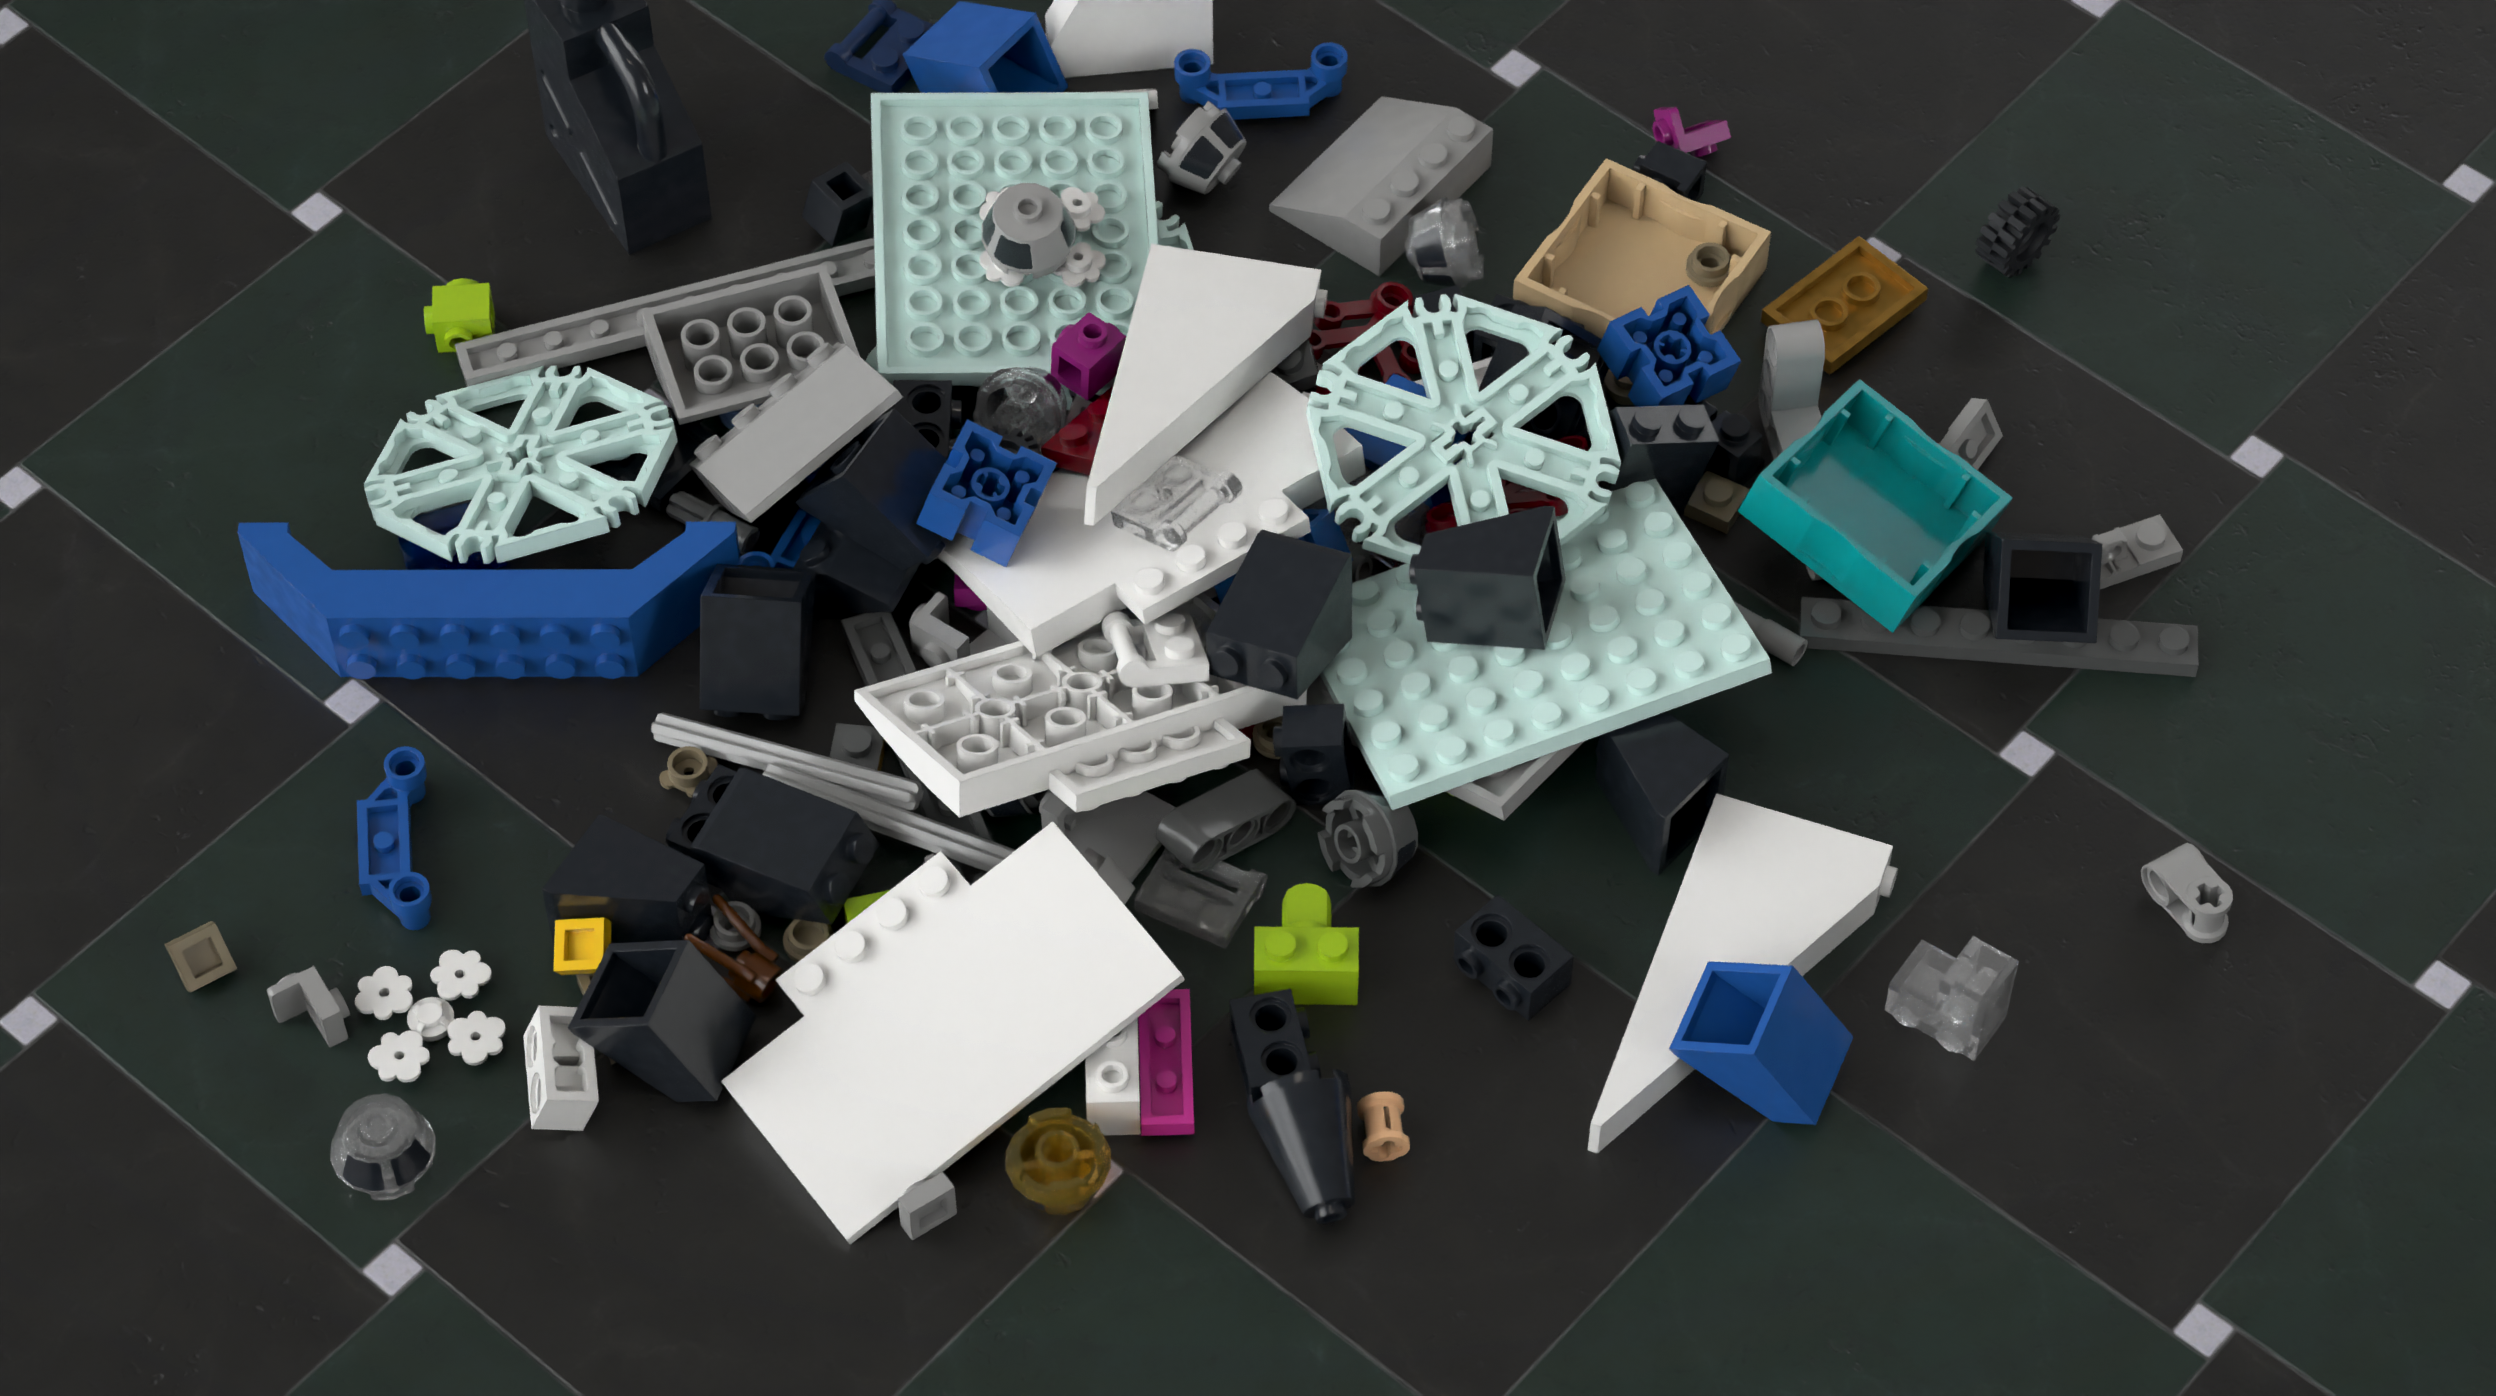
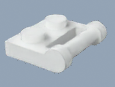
M1114 612L1107 615L1102 621L1103 634L1105 639L1113 644L1119 661L1117 663V672L1120 681L1128 687H1145L1209 681V661L1190 614L1181 615L1167 612L1145 625L1140 619H1130L1122 612ZM1144 643L1150 661H1145L1142 656L1137 654L1134 644Z

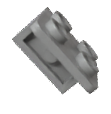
M1048 789L1041 800L1039 813L1041 814L1042 829L1053 821L1082 855L1088 847L1104 858L1109 854L1132 883L1162 845L1156 839L1157 828L1164 817L1176 807L1143 791L1138 796L1124 797L1099 805L1094 810L1076 813Z

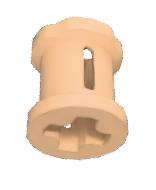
M1386 1091L1375 1092L1361 1098L1357 1103V1114L1361 1120H1364L1366 1139L1362 1145L1363 1154L1373 1161H1392L1406 1155L1410 1150L1409 1137L1403 1133L1400 1115L1404 1111V1101L1400 1095Z

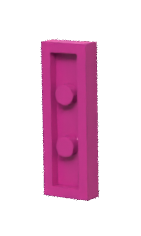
M1173 989L1138 1017L1141 1136L1194 1134L1190 989Z

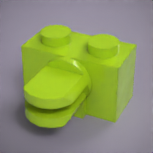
M1311 883L1297 884L1289 888L1282 902V927L1255 926L1254 995L1291 989L1295 1004L1358 1005L1359 928L1331 927V899L1324 888Z

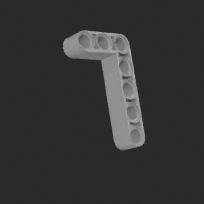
M1817 319L1768 326L1759 388V409L1774 460L1795 440L1811 432L1821 419L1818 400L1825 359V342L1821 324ZM1806 566L1812 581L1823 579Z

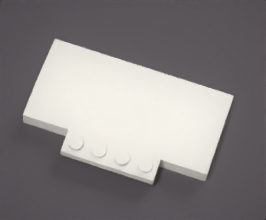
M1269 372L1094 526L1084 524L1086 489L1090 475L1061 468L1052 473L1007 567L971 551L974 540L958 532L952 541L944 537L942 538L946 545L939 556L1036 658L1102 622L1110 613L1120 612L1127 607L1146 625L1236 574L1253 541L1261 530L1295 539L1311 532L1309 517L1302 509L1325 497L1306 415L1309 399L1284 380ZM1344 428L1339 429L1333 436L1342 477L1347 483H1350L1366 474L1363 447Z
M1202 592L1169 612L1191 615L1207 656L1206 631L1220 606ZM1129 608L1120 611L1130 619H1139ZM1102 622L1038 658L1021 641H1017L854 690L857 705L902 761L932 793L958 817H962L1048 789L1076 813L1096 809L1099 805L1124 797L1138 796L1143 791L1168 783H1178L1187 777L1199 773L1225 768L1231 763L1250 758L1251 740L1238 729L1283 716V706L1306 705L1307 689L1296 700L1213 675H1209V681L1128 687L1120 681L1117 672V663L1119 661L1113 644L1105 639L1102 631ZM1144 643L1134 644L1137 654L1142 656L1145 661H1150Z
M1052 821L971 886L941 851L783 973L776 981L803 1014V1017L721 1082L851 1245L899 1207L898 1198L903 1196L912 1184L920 1180H930L947 1169L1185 979L1117 895Z

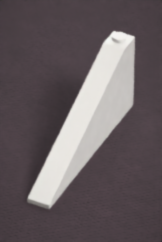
M1054 0L1045 14V35L1064 78L1174 68L1175 57L1180 52L1188 49H1197L1205 52L1210 58L1211 65H1213V0Z
M1151 244L1087 483L1084 524L1094 526L1311 336L1314 319L1324 318L1328 290L1319 289L1320 269Z
M1716 793L1590 1124L1588 1151L1599 1153L1695 1070L1692 1066L1675 1056L1669 1048L1708 961L1792 965L1803 976L1874 915L1880 895L1890 897L1898 868L1890 866L1892 845Z

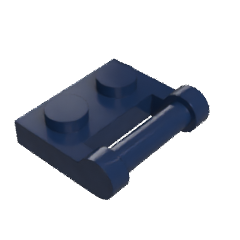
M873 0L868 7L869 13L841 43H834L825 53L824 58L833 70L880 93H898L912 77L902 54L922 37L933 24L897 8L892 0ZM881 25L890 28L862 60L854 56Z

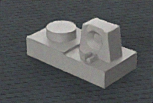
M1971 398L1938 444L1960 456L1978 470L2003 437L1988 399Z
M2160 514L2121 528H2114V530L2100 535L2096 534L2092 538V540L2103 544L2100 589L2176 564L2181 561L2183 553L2182 547Z

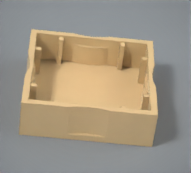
M1606 158L1574 200L1570 213L1564 222L1545 238L1514 279L1513 300L1523 301L1530 306L1547 307L1561 316L1584 325L1585 330L1602 339L1610 321L1640 307L1650 316L1657 299L1690 285L1710 314L1705 327L1711 335L1723 330L1766 270L1771 231L1712 205L1685 198L1668 188L1665 184ZM1708 242L1717 243L1728 251L1731 257L1729 275L1722 285L1716 287L1701 286L1693 282L1687 275V258L1700 244Z

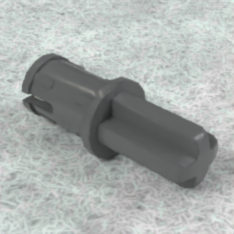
M684 491L673 494L669 499L666 512L671 518L685 525L686 522H736L740 554L744 555L755 549L760 538L759 528L726 513V508L723 505L716 504L712 506Z

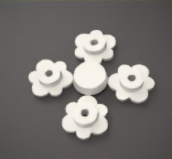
M1009 187L1004 188L1000 193L992 191L986 195V203L980 207V218L983 221L998 196ZM1069 187L1062 191L1061 198L1059 199L1069 210L1077 231H1087L1091 224L1099 223L1104 219L1105 210L1098 204L1097 194L1093 192L1083 193L1082 190L1076 187ZM1079 242L1072 246L1068 256H1066L1065 263L1053 273L1062 276L1063 282L1070 287L1081 286L1085 281L1096 282L1100 278L1099 270L1103 269L1106 264V257L1100 251L1091 250V246L1088 243ZM987 251L980 255V265L986 269V277L989 281L997 282L1001 280L1004 285L1013 287L1023 282L1024 275L1032 274L1017 273L1009 269V274H1006L992 262Z
M458 950L444 952L439 958L440 966L432 969L430 973L432 982L437 984L438 995L441 998H424L417 1001L414 1005H412L413 998L409 992L412 989L411 979L405 975L399 976L397 970L393 967H380L374 972L373 977L366 976L359 980L358 989L360 993L355 998V1006L360 1013H374L377 1019L387 1020L392 1016L393 1012L404 1013L409 1010L407 1023L411 1030L405 1031L399 1036L392 1032L386 1033L381 1038V1045L373 1047L368 1053L369 1064L373 1068L379 1069V1077L383 1081L389 1082L396 1077L402 1082L415 1081L421 1074L420 1065L426 1064L430 1059L428 1049L423 1047V1041H437L446 1035H449L451 1039L448 1043L449 1052L454 1056L462 1055L464 1062L469 1065H480L486 1061L488 1054L496 1055L502 1051L503 1044L501 1038L504 1036L506 1028L500 1018H486L483 1012L474 1011L469 1014L467 1019H454L453 1008L447 1002L455 1000L461 995L467 999L474 998L479 993V987L486 985L492 977L491 969L487 964L481 962L478 952L467 951L464 954Z

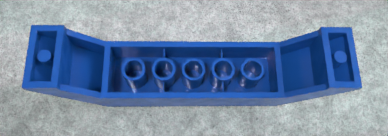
M289 522L239 523L237 532L253 592L340 677H353L356 679H369L372 677H403L406 679H419L421 677H453L457 679H468L471 677H503L507 679H517L520 677H553L557 679L570 677H603L607 679L638 677L700 627L701 594L717 564L736 565L740 558L736 522H686L684 533L633 569L332 570L292 537Z

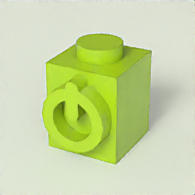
M460 278L452 280L444 286H432V306H424V323L426 334L435 335L438 353L456 352L455 344L495 334V310L490 283H479L472 279Z

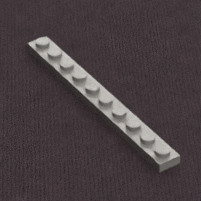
M874 238L455 344L456 353L466 386L476 385L544 366L546 372L550 366H557V369L644 347L646 346L641 312L643 309L826 263L838 297L874 288Z

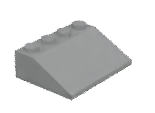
M1381 96L1269 204V211L1380 276L1413 244L1415 236L1424 233L1439 218L1421 223L1416 214L1442 198L1450 207L1491 167L1493 128L1456 107Z
M826 263L641 310L646 346L658 381L679 425L743 409L751 404L758 405L764 403L772 396L769 389L785 375L792 373L795 377L808 367L807 357L824 343L829 342L831 346L837 342L848 345L859 355Z
M827 342L818 347L807 357L808 367L795 377L792 373H789L779 379L769 389L772 396L758 408L755 404L747 406L732 419L731 422L735 427L721 438L717 434L713 435L696 448L694 454L697 458L689 466L727 511L752 523L903 398L901 393L848 345L837 342L831 346Z

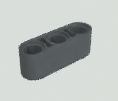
M1250 770L1170 811L1159 824L1156 831V839L1191 872L1197 873L1281 830L1292 818L1296 810V802L1262 770Z

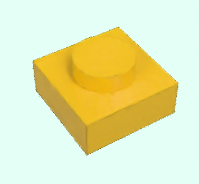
M604 917L555 920L554 972L560 975L595 973L608 945L611 944L612 921Z

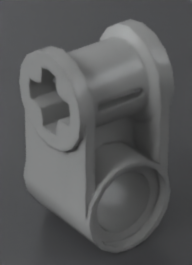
M2184 843L2142 867L2141 878L2147 892L2156 903L2161 905L2189 938L2200 943H2213L2225 936L2229 925L2226 913L2232 906L2233 892L2229 885L2209 866L2203 855L2194 845Z

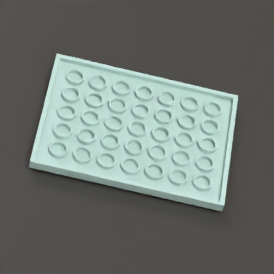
M1148 92L871 93L877 372L892 385L894 380L952 381V386L984 385L988 380L1003 378L1005 380L1002 385H1052L1051 382L1039 373L1025 368L1042 369L1051 375L1052 344L1057 341L1061 332L1068 325H1075L1090 312L1105 323H1111L1127 337L1151 244H1158ZM1020 183H1036L1048 187L1059 198H1061L1062 191L1069 187L1079 188L1083 193L1093 192L1097 194L1098 204L1104 208L1105 217L1101 222L1091 224L1087 231L1081 232L1075 229V242L1073 246L1079 242H1085L1091 246V250L1100 251L1105 255L1106 264L1103 269L1099 270L1100 278L1096 282L1085 281L1078 287L1067 286L1063 282L1062 276L1055 275L1054 273L1040 278H1033V273L1024 275L1023 282L1013 287L1004 285L1001 280L997 282L989 281L986 277V269L980 265V255L986 251L982 242L983 220L980 218V207L986 203V195L992 191L1000 193L1004 188ZM1116 376L1107 384H1114Z
M1656 479L1634 482L1628 487L1612 491L1605 513L1561 546L1566 581L1545 650L1427 642L1424 622L1418 621L1416 616L1418 589L1417 585L1410 583V564H1404L1352 583V639L1321 672L1320 676L1334 703L1344 704L1349 731L1391 810L1772 673L1769 656ZM1567 514L1556 516L1557 522L1564 518Z

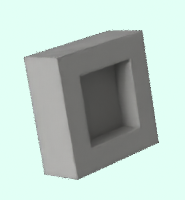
M943 1172L930 1180H920L912 1184L903 1196L898 1198L900 1224L912 1241L957 1214L955 1187Z

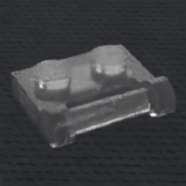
M1175 455L1111 510L1113 524L1148 542L1174 552L1186 543L1187 534L1224 502L1231 503L1241 495L1243 487L1239 479L1230 471L1224 470L1217 473L1179 455Z
M1165 848L1135 896L1134 910L1226 949L1253 903L1257 902L1263 894L1267 883V874L1255 869L1247 872L1223 861L1197 872L1237 889L1236 893L1179 870L1182 866L1187 867Z

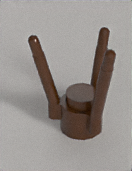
M714 894L712 896L713 903L756 952L751 954L744 950L734 960L693 934H686L684 940H689L699 952L729 970L728 976L733 980L724 976L721 977L739 997L748 1003L752 999L762 1003L778 984L776 979L783 973V969L775 964L779 954L761 941L720 894Z

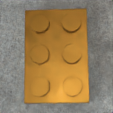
M1858 236L1763 308L1761 322L1768 327L1817 319L1821 324L1825 342L1823 370L1830 375L1925 302L1928 287Z

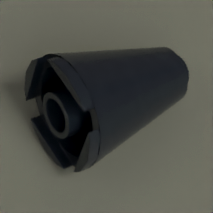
M1318 1069L1286 1075L1261 1086L1260 1089L1263 1097L1257 1101L1254 1100L1251 1094L1246 1099L1248 1114L1301 1212L1306 1218H1315L1318 1224H1329L1345 1218L1348 1215L1347 1209L1355 1204L1351 1085L1348 1075L1338 1069H1332L1334 1078L1320 1079Z

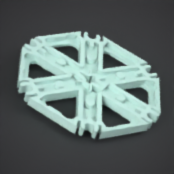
M1455 293L1452 303L1456 312H1452L1450 298L1447 294H1441L1438 304L1439 312H1428L1424 308L1422 297L1415 300L1412 317L1408 309L1407 300L1323 363L1322 370H1319L1316 385L1329 389L1331 393L1321 395L1311 391L1306 415L1329 514L1339 506L1334 520L1338 525L1347 518L1352 517L1357 518L1361 522L1353 530L1352 540L1355 543L1363 541L1362 549L1410 564L1412 555L1419 554L1421 546L1398 537L1394 526L1400 519L1446 484H1448L1457 526L1509 514L1501 479L1562 499L1568 506V513L1557 522L1561 546L1605 513L1612 491L1599 487L1597 482L1607 481L1608 483L1616 484L1621 460L1596 362L1590 369L1586 370L1590 355L1587 352L1577 359L1567 358L1564 353L1571 348L1573 338L1570 335L1561 337L1563 329ZM1481 330L1520 343L1528 349V356L1479 392L1465 336L1468 332ZM1406 341L1415 349L1426 397L1358 375V370L1391 343ZM1571 396L1576 398L1582 405L1591 440V448L1585 451L1519 428L1560 397ZM1352 428L1406 446L1407 448L1357 486L1348 484L1342 477L1333 436L1339 429ZM1476 429L1472 437V445L1465 441L1452 445L1456 430L1463 435ZM1462 458L1460 462L1454 465L1455 462ZM1370 531L1373 532V535L1368 537Z
M544 366L436 395V400L428 399L425 401L428 414L418 415L411 411L406 414L408 423L400 418L364 482V490L376 525L451 562L456 553L459 562L466 563L472 553L481 552L484 564H490L495 557L497 563H502L610 532L609 527L618 528L621 525L618 512L627 511L636 515L639 513L638 504L646 507L678 440L673 419L669 418L667 406L664 405L662 400L587 367V372L583 377L580 366H574L569 375L559 377L557 366H550L546 372ZM525 400L510 429L475 414V412ZM589 402H601L621 411V413L570 426L578 408ZM422 448H434L455 458L401 473L410 456ZM635 453L647 455L635 481H618L588 467L609 460H622ZM533 496L579 518L572 523H559L534 530L526 536L515 537L513 535ZM471 500L459 525L446 535L439 534L413 521L414 517L420 513L436 512L444 506Z

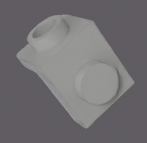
M937 592L927 604H920L913 612L909 621L912 652L922 657L930 667L970 656L969 637L949 626L948 597L941 592Z
M314 966L300 973L289 974L283 977L277 984L268 988L267 993L273 1014L279 1023L308 1011L329 1048L349 1039L343 1018L350 1016L348 1006L337 987L330 991L328 990Z

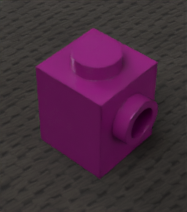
M1087 313L1075 325L1070 324L1064 328L1057 341L1052 344L1051 375L1059 383L1088 401L1116 376L1126 336L1113 324L1105 323L1092 313Z

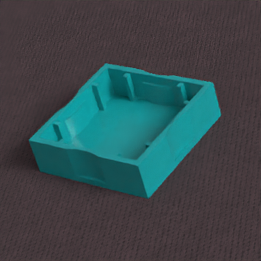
M1859 379L1824 412L1818 424L1811 432L1795 440L1759 474L1738 512L1893 633L1985 539L1986 532L1992 531L2013 497L1960 456L1932 440L1911 418Z

